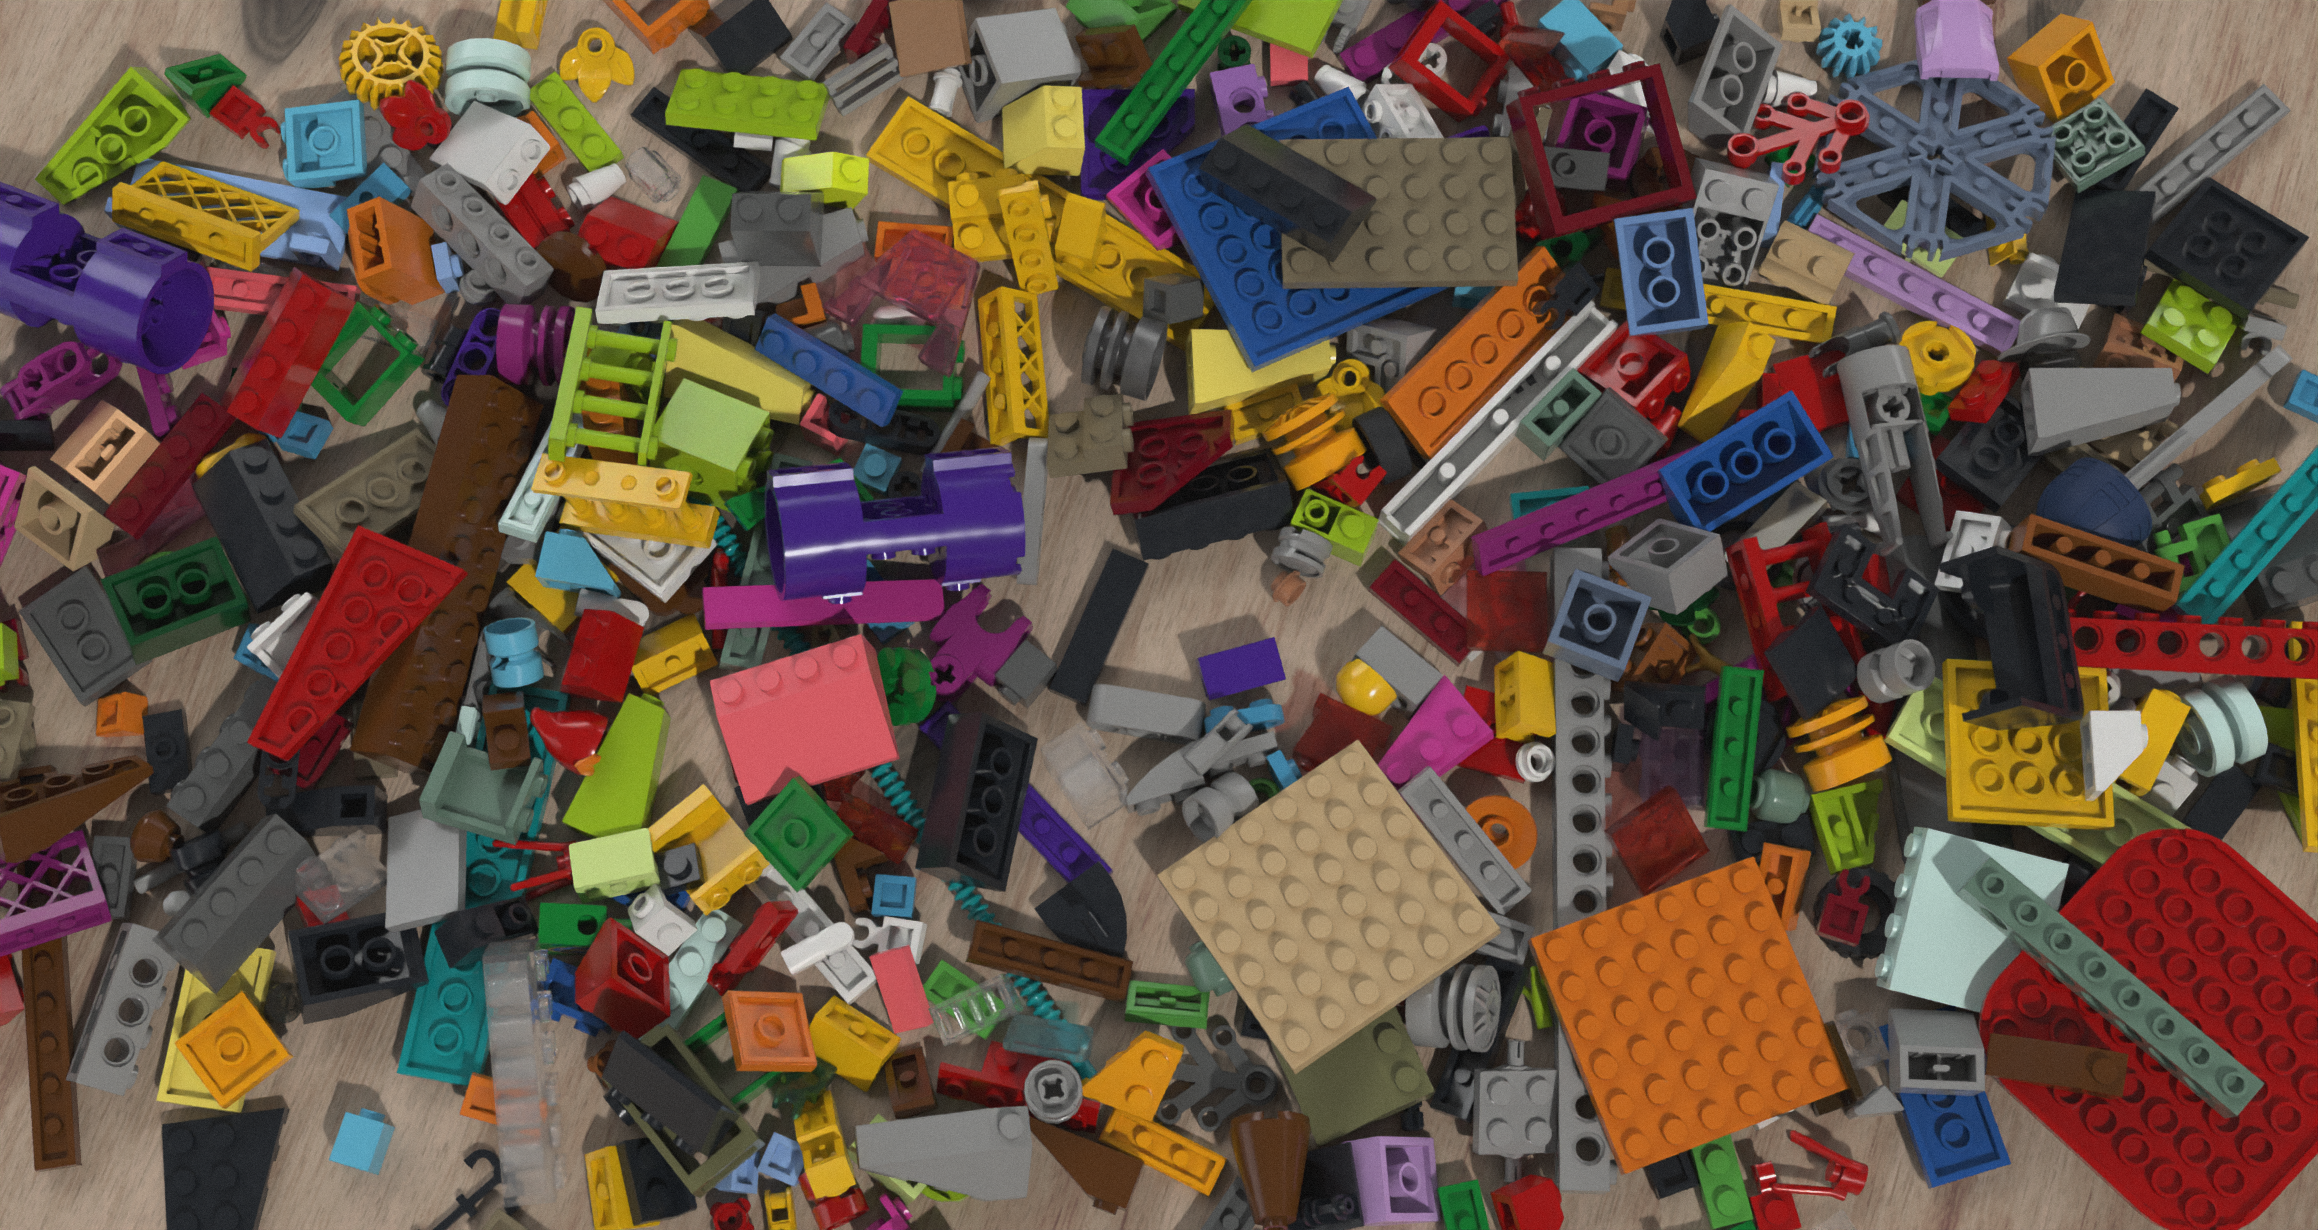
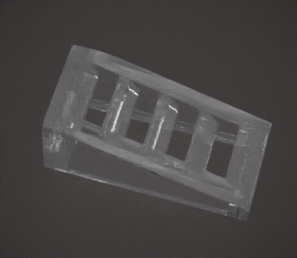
M999 974L928 1009L944 1046L951 1045L1024 1011L1008 974ZM996 988L1006 1007L1002 1010L993 993V990ZM983 995L991 1013L990 1016L985 1017L977 999L978 996ZM967 1002L975 1023L970 1025L961 1005L962 1003ZM951 1008L961 1028L954 1032L946 1013Z

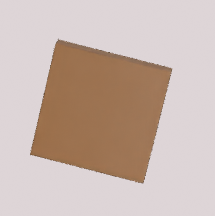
M896 0L889 2L900 77L908 78L972 64L962 0Z

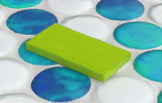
M1179 0L1177 4L1179 10L1191 14L1201 0ZM1252 0L1231 29L1313 58L1343 0Z

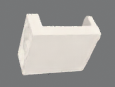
M474 101L450 131L448 138L439 145L429 160L437 168L448 163L467 182L489 191L500 203L507 205L550 150V145L531 124Z
M305 592L302 596L300 594L292 596L281 607L283 613L274 622L270 623L267 621L263 623L250 637L253 641L247 646L249 651L257 655L278 678H280L319 602L315 596L308 592Z

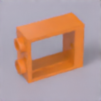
M603 0L653 55L661 48L665 49L671 46L681 32L690 25L693 26L699 22L711 9L708 0H680L648 26L624 0Z

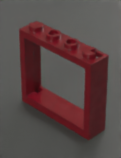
M1644 60L1623 66V72L1611 75L1610 69H1605L1587 75L1588 81L1576 83L1575 78H1568L1553 83V89L1540 92L1539 86L1527 88L1517 92L1518 98L1505 106L1542 241L1614 223V219L1645 215L1680 206L1697 198L1660 63L1646 66ZM1641 82L1669 189L1562 216L1533 109Z

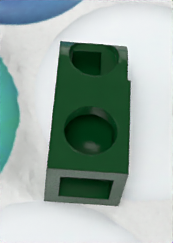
M1598 226L1544 241L1541 240L1535 247L1545 246L1560 269L1563 270L1570 261H1580L1583 256L1590 253L1604 239L1606 233Z

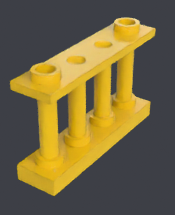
M542 453L531 487L534 493L563 496L566 499L559 523L564 529L710 549L720 515L715 506L687 503L686 498L693 475L691 472L568 456L565 457V462L549 460L548 454Z

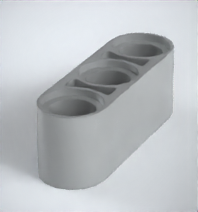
M1096 684L1092 688L1086 725L1092 729L1187 745L1201 738L1206 704L1192 698L1114 685Z

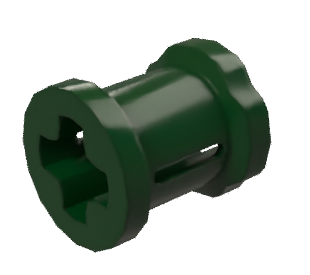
M1233 35L1226 37L1220 42L1217 51L1218 71L1251 64V47L1246 39ZM1232 45H1235V50H1231ZM1231 57H1236L1237 61H1231Z

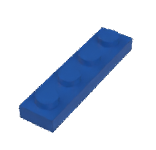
M776 313L768 316L754 350L880 427L890 423L903 390Z

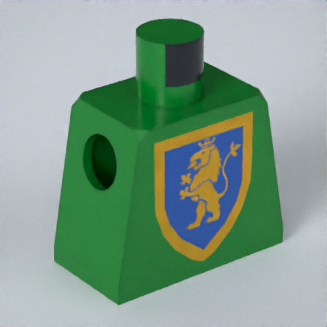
M540 902L538 935L540 954L586 955L602 925L609 919L607 906ZM613 918L632 931L631 919ZM587 925L597 928L596 932L592 935H584L580 930Z

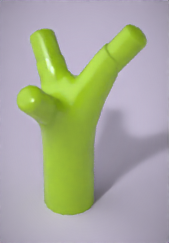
M1531 966V989L1524 985L1522 994L1531 1003L1537 1030L1552 1027L1553 1023L1548 1005L1547 989L1543 979L1540 980L1538 967Z

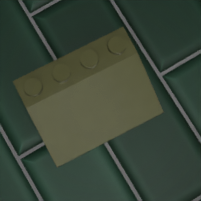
M1396 1006L1297 1074L1293 1073L1270 1040L1302 1114L1310 1119L1311 1133L1318 1148L1427 1100L1435 1092Z

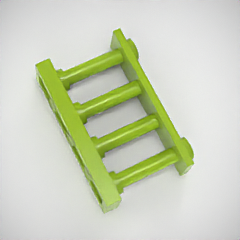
M577 306L548 437V459L565 462L567 447L575 448L576 444L637 453L638 465L647 467L648 459L656 460L659 437L653 436L666 364L667 361L674 362L676 357L678 339L671 338L672 322L664 321L660 340L599 330V326L592 325L593 309ZM597 345L657 355L654 372L592 362V358L587 357L588 348L595 349ZM589 378L650 387L648 405L585 395V390H580L581 381H589ZM582 411L644 420L642 435L639 438L578 428V424L573 423L574 414H582Z

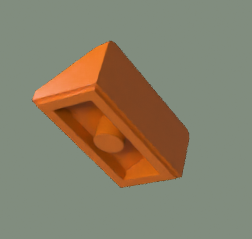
M1764 842L1759 870L1785 931H1792L1797 927L1811 851Z

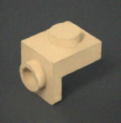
M1779 0L1777 18L1780 40L1792 42L1819 41L1821 32L1817 7L1819 0Z

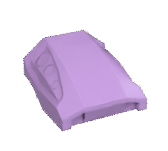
M1931 0L1917 8L1914 24L1916 32V58L1920 78L1927 80L1929 77L1989 79V81H1997L1999 61L1993 39V10L1980 0Z

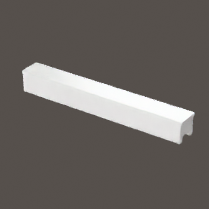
M1592 300L1577 316H1572L1381 510L1378 524L1403 547L1450 499L1453 500L1515 437L1520 421L1572 368L1577 371L1616 331L1618 323L1613 319L1609 321L1594 307L1595 303ZM1531 374L1537 381L1532 386L1526 381ZM1521 385L1524 391L1517 394L1515 390Z

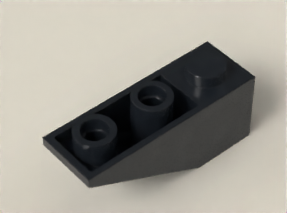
M376 785L334 786L295 793L292 803L284 809L272 810L266 807V816L277 814L302 837L386 834L388 795ZM288 794L271 797V803L279 804L281 797H288Z

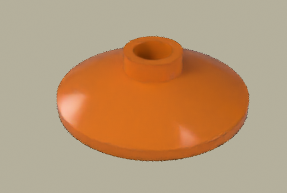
M1490 795L1473 801L1465 808L1514 869L1519 868L1529 860L1537 844L1538 832L1535 820L1525 806L1506 796ZM1496 823L1501 824L1505 827L1506 831L1501 834L1493 831L1492 825Z

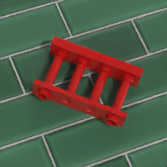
M1827 522L1819 523L1801 532L1803 542L1762 550L1756 536L1742 539L1725 548L1759 670H1764L1763 685L1768 702L1789 697L1764 654L1779 633L1795 627V625L1786 627L1782 625L1777 604L1811 596L1806 593L1810 581L1773 588L1770 585L1766 566L1808 557L1814 575L1832 538ZM1822 604L1823 609L1857 666L1860 659L1867 654L1862 646L1857 627Z

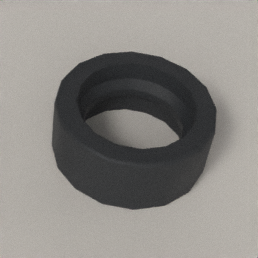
M1376 407L1352 419V428H1355L1367 449L1362 456H1364L1369 470L1371 471L1380 465L1387 472L1379 482L1381 485H1387L1411 473L1412 464L1405 442L1392 417L1383 407Z

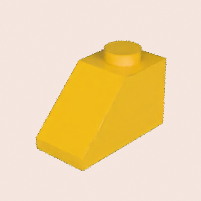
M1068 192L1055 245L1056 263H1059L1063 269L1072 273H1082V271L1093 274L1107 234L1105 203Z

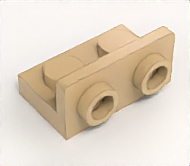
M1784 220L1758 273L1765 276L1770 283L1776 286H1786L1800 293L1809 302L1828 305L1855 253Z

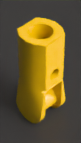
M788 1186L786 1191L771 1193L770 1189L765 1190L764 1198L768 1229L797 1230L792 1187ZM787 1208L789 1219L775 1221L774 1210Z

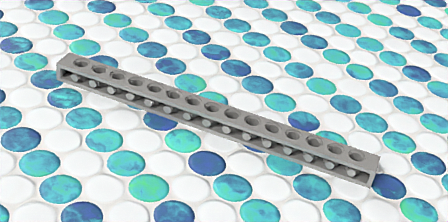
M1554 547L1550 557V632L1575 569L1609 581L1608 561H1602V548ZM1551 657L1554 671L1556 734L1551 736V751L1555 757V767L1552 771L1553 930L1606 911V897H1612L1613 874L1606 872V857L1612 856L1613 837L1612 833H1606L1605 817H1611L1612 795L1611 793H1605V778L1611 777L1612 759L1611 754H1605L1604 739H1610L1611 716L1604 715V700L1610 699L1611 682L1610 679L1593 672L1585 676L1578 675L1572 670L1571 664ZM1575 699L1587 701L1591 707V713L1586 715L1578 714L1572 708L1571 701ZM1579 737L1586 739L1591 744L1592 751L1587 754L1578 753L1572 746V740ZM1578 776L1587 778L1591 782L1592 791L1589 793L1578 792L1573 787L1572 779ZM1576 816L1587 817L1592 823L1593 830L1589 833L1577 831L1573 826L1572 819ZM1578 855L1588 857L1592 861L1593 871L1589 873L1579 872L1573 865V857ZM1577 895L1589 897L1593 902V912H1579L1574 906V897ZM1554 1009V1069L1558 1070L1555 1184L1560 1193L1605 1195L1610 1192V1185H1616L1617 1163L1615 1159H1610V1146L1597 1114H1595L1593 1119H1584L1576 1112L1575 1104L1577 1099H1591L1582 1076L1575 1069L1574 1056ZM1579 1140H1589L1596 1147V1157L1593 1161H1584L1579 1158L1576 1153V1144Z

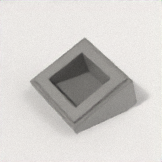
M1880 1085L1864 1096L1863 1100L1848 1109L1845 1115L1849 1120L1892 1115L1903 1111L1904 1107L1886 1085Z

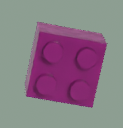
M1599 94L1571 99L1555 147L1610 153L1606 188L1626 193L1649 124L1648 108Z

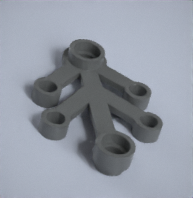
M1172 1026L1173 1039L1185 1046L1198 1066L1178 1063L1171 1079L1195 1084L1174 1099H1166L1159 1104L1157 1115L1163 1124L1174 1125L1178 1123L1183 1112L1219 1087L1236 1091L1217 1106H1208L1199 1112L1198 1124L1205 1132L1217 1131L1225 1118L1245 1104L1264 1106L1274 1099L1278 1090V1080L1275 1073L1264 1065L1252 1064L1236 1041V1033L1230 1026H1218L1212 1033V1044L1217 1050L1226 1052L1238 1073L1222 1071L1197 1036L1196 1028H1191L1192 1033L1188 1038H1180L1176 1034L1178 1026ZM1221 1031H1226L1231 1034L1232 1041L1228 1045H1220L1216 1040L1217 1034ZM1258 1078L1264 1081L1265 1090L1263 1092L1254 1093L1251 1091L1249 1084L1253 1079ZM1166 1105H1173L1177 1108V1116L1172 1120L1165 1119L1162 1116V1109ZM1207 1112H1213L1218 1117V1122L1213 1127L1203 1124L1202 1117Z

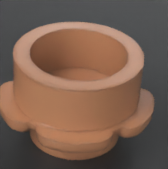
M1285 570L1275 578L1271 584V589L1274 591L1272 595L1274 602L1280 601L1288 607L1299 598L1306 587V582L1299 577L1300 572L1298 570L1290 573Z

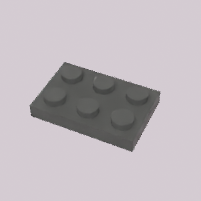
M87 566L19 610V613L80 704L85 707L153 661L151 659L138 665L135 664L104 588Z

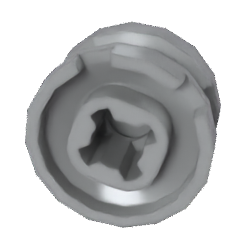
M1294 527L1282 528L1278 537L1280 545L1274 548L1271 556L1273 563L1288 572L1298 570L1300 576L1321 578L1326 567L1323 563L1324 559L1330 557L1333 545L1322 536L1303 529L1302 532L1294 533Z
M1048 1060L1038 1064L1029 1072L1025 1080L1024 1095L1028 1109L1037 1119L1046 1123L1058 1124L1069 1120L1078 1112L1082 1103L1083 1089L1079 1074L1071 1065L1058 1060Z

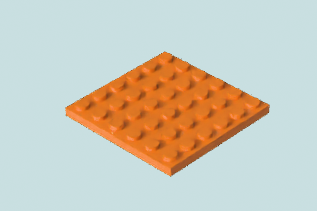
M1754 856L1546 932L1527 941L1621 1176L1848 1089L1821 1014Z

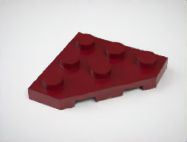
M1232 409L1134 422L1133 426H1128L1132 430L1134 451L1128 452L1126 469L1113 470L1110 498L1113 515L1138 513L1155 509L1233 447L1235 422Z

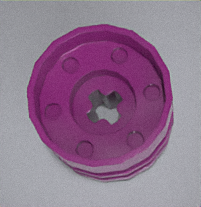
M504 304L498 320L496 340L497 368L500 380L508 385H532L538 368L543 386H553L555 381L560 386L575 316L574 307L561 306L557 313L555 306L545 305L538 323L537 313L533 305Z

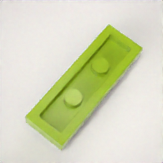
M555 71L530 89L531 104L588 173L610 166L613 163L616 164L624 158L622 151Z

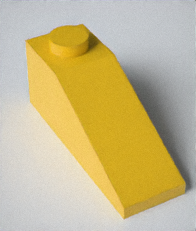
M1750 321L1718 325L1678 427L1700 443H1704L1716 436L1763 374L1776 340Z

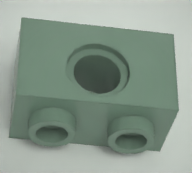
M1572 368L1520 421L1515 436L1541 460L1545 461L1602 393Z

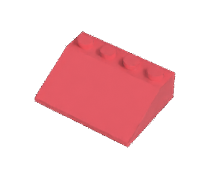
M862 634L710 680L716 716L744 801L747 805L776 797L794 777L801 776L809 786H813L900 759L876 650Z

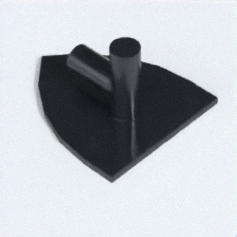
M1100 861L1034 908L1048 928L1064 943L1123 958L1127 941V915L1122 896L1112 877Z

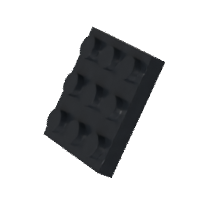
M2208 177L2150 246L2145 258L2241 318L2246 319L2303 249L2309 237Z

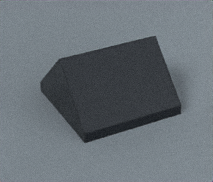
M724 0L709 11L699 22L688 27L691 35L725 73L736 72L742 75L749 73L793 39L769 0Z

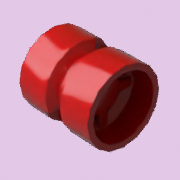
M806 1172L797 1178L806 1200L814 1201L815 1203L812 1214L819 1230L836 1229L861 1217L870 1210L861 1188L851 1186L841 1195L835 1197L824 1196L816 1199Z

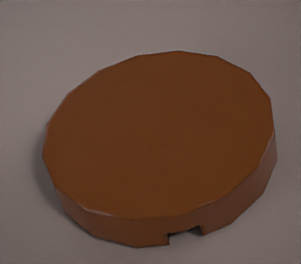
M557 231L545 238L536 250L554 268L548 284L559 294L570 300L584 303L595 300L599 296L603 273L607 270L603 258L599 253L594 256L588 249L590 244L585 239L570 232Z

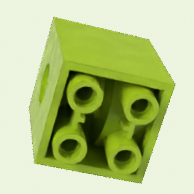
M683 378L654 426L653 436L659 437L656 460L649 461L650 467L691 472L693 477L687 495L730 512L724 503L732 497L755 490L756 479L760 472L765 474L772 463L774 453L770 451V443L773 438V430L770 429V412Z

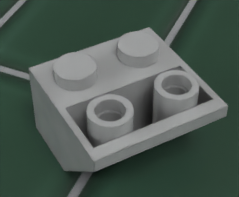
M1888 1009L1889 1090L1891 1093L1974 1096L1985 1091L1984 1047L1973 1012Z

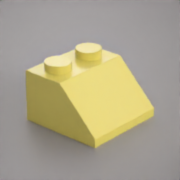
M1044 85L1002 107L1004 168L1015 169L1017 174L1080 176L1085 151L1082 87Z

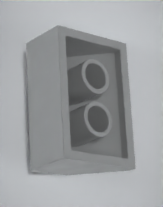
M1731 4L1725 6L1688 101L1689 130L1714 149L1727 147L1729 139L1735 134H1749L1783 46Z

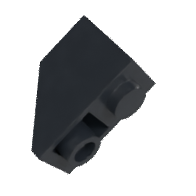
M1672 0L1660 37L1675 66L1706 55L1720 18L1716 13H1711L1706 3L1707 0Z
M520 896L458 911L434 933L451 969L485 960L539 933V928L525 897Z

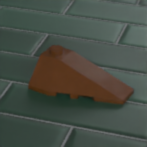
M132 755L85 765L81 769V774H58V771L45 773V780L38 783L20 786L18 779L0 783V859L6 863L23 862L30 859L32 854L49 848L154 773L153 766L138 756Z

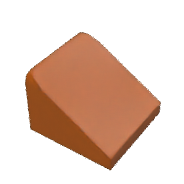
M129 692L99 697L96 736L121 737L144 735L142 716L148 715V698Z

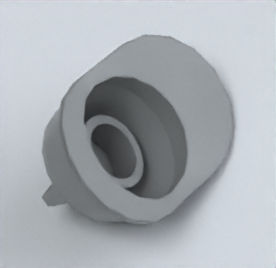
M2039 308L2032 310L2023 317L2018 328L2017 345L2002 352L1997 357V361L2016 362L2041 355L2068 353L2084 348L2090 343L2091 338L2086 334L2079 333L2075 320L2068 308Z

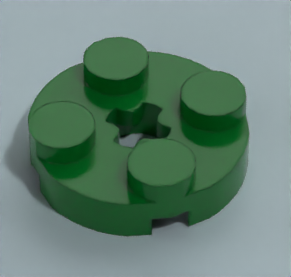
M885 647L881 649L877 659L892 726H908L912 723H919L930 713L936 698V685H931L929 672H934L930 660L924 653L913 647ZM901 679V685L905 689L903 694H900L898 690V683Z

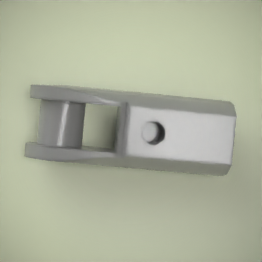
M1236 708L1231 710L1213 729L1182 756L1186 764L1198 776L1201 777L1253 729L1250 723L1246 725L1237 716L1239 711ZM1225 727L1234 735L1228 742L1219 735Z

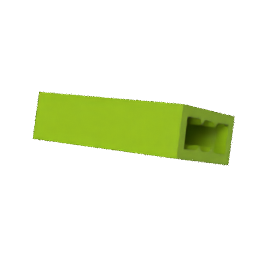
M630 693L628 694L597 753L601 756V759L593 766L595 771L593 776H585L562 820L569 829L590 839H596L642 828L648 829L650 827L671 717L663 709L664 703L661 700L646 693H643L641 698Z

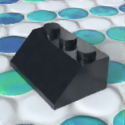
M624 1030L620 1033L602 1075V1078L612 1085L608 1093L627 1107L633 1101L645 1111L640 1117L659 1132H661L664 1126L674 1132L677 1136L673 1143L692 1157L697 1151L709 1157L740 1115L645 1043Z

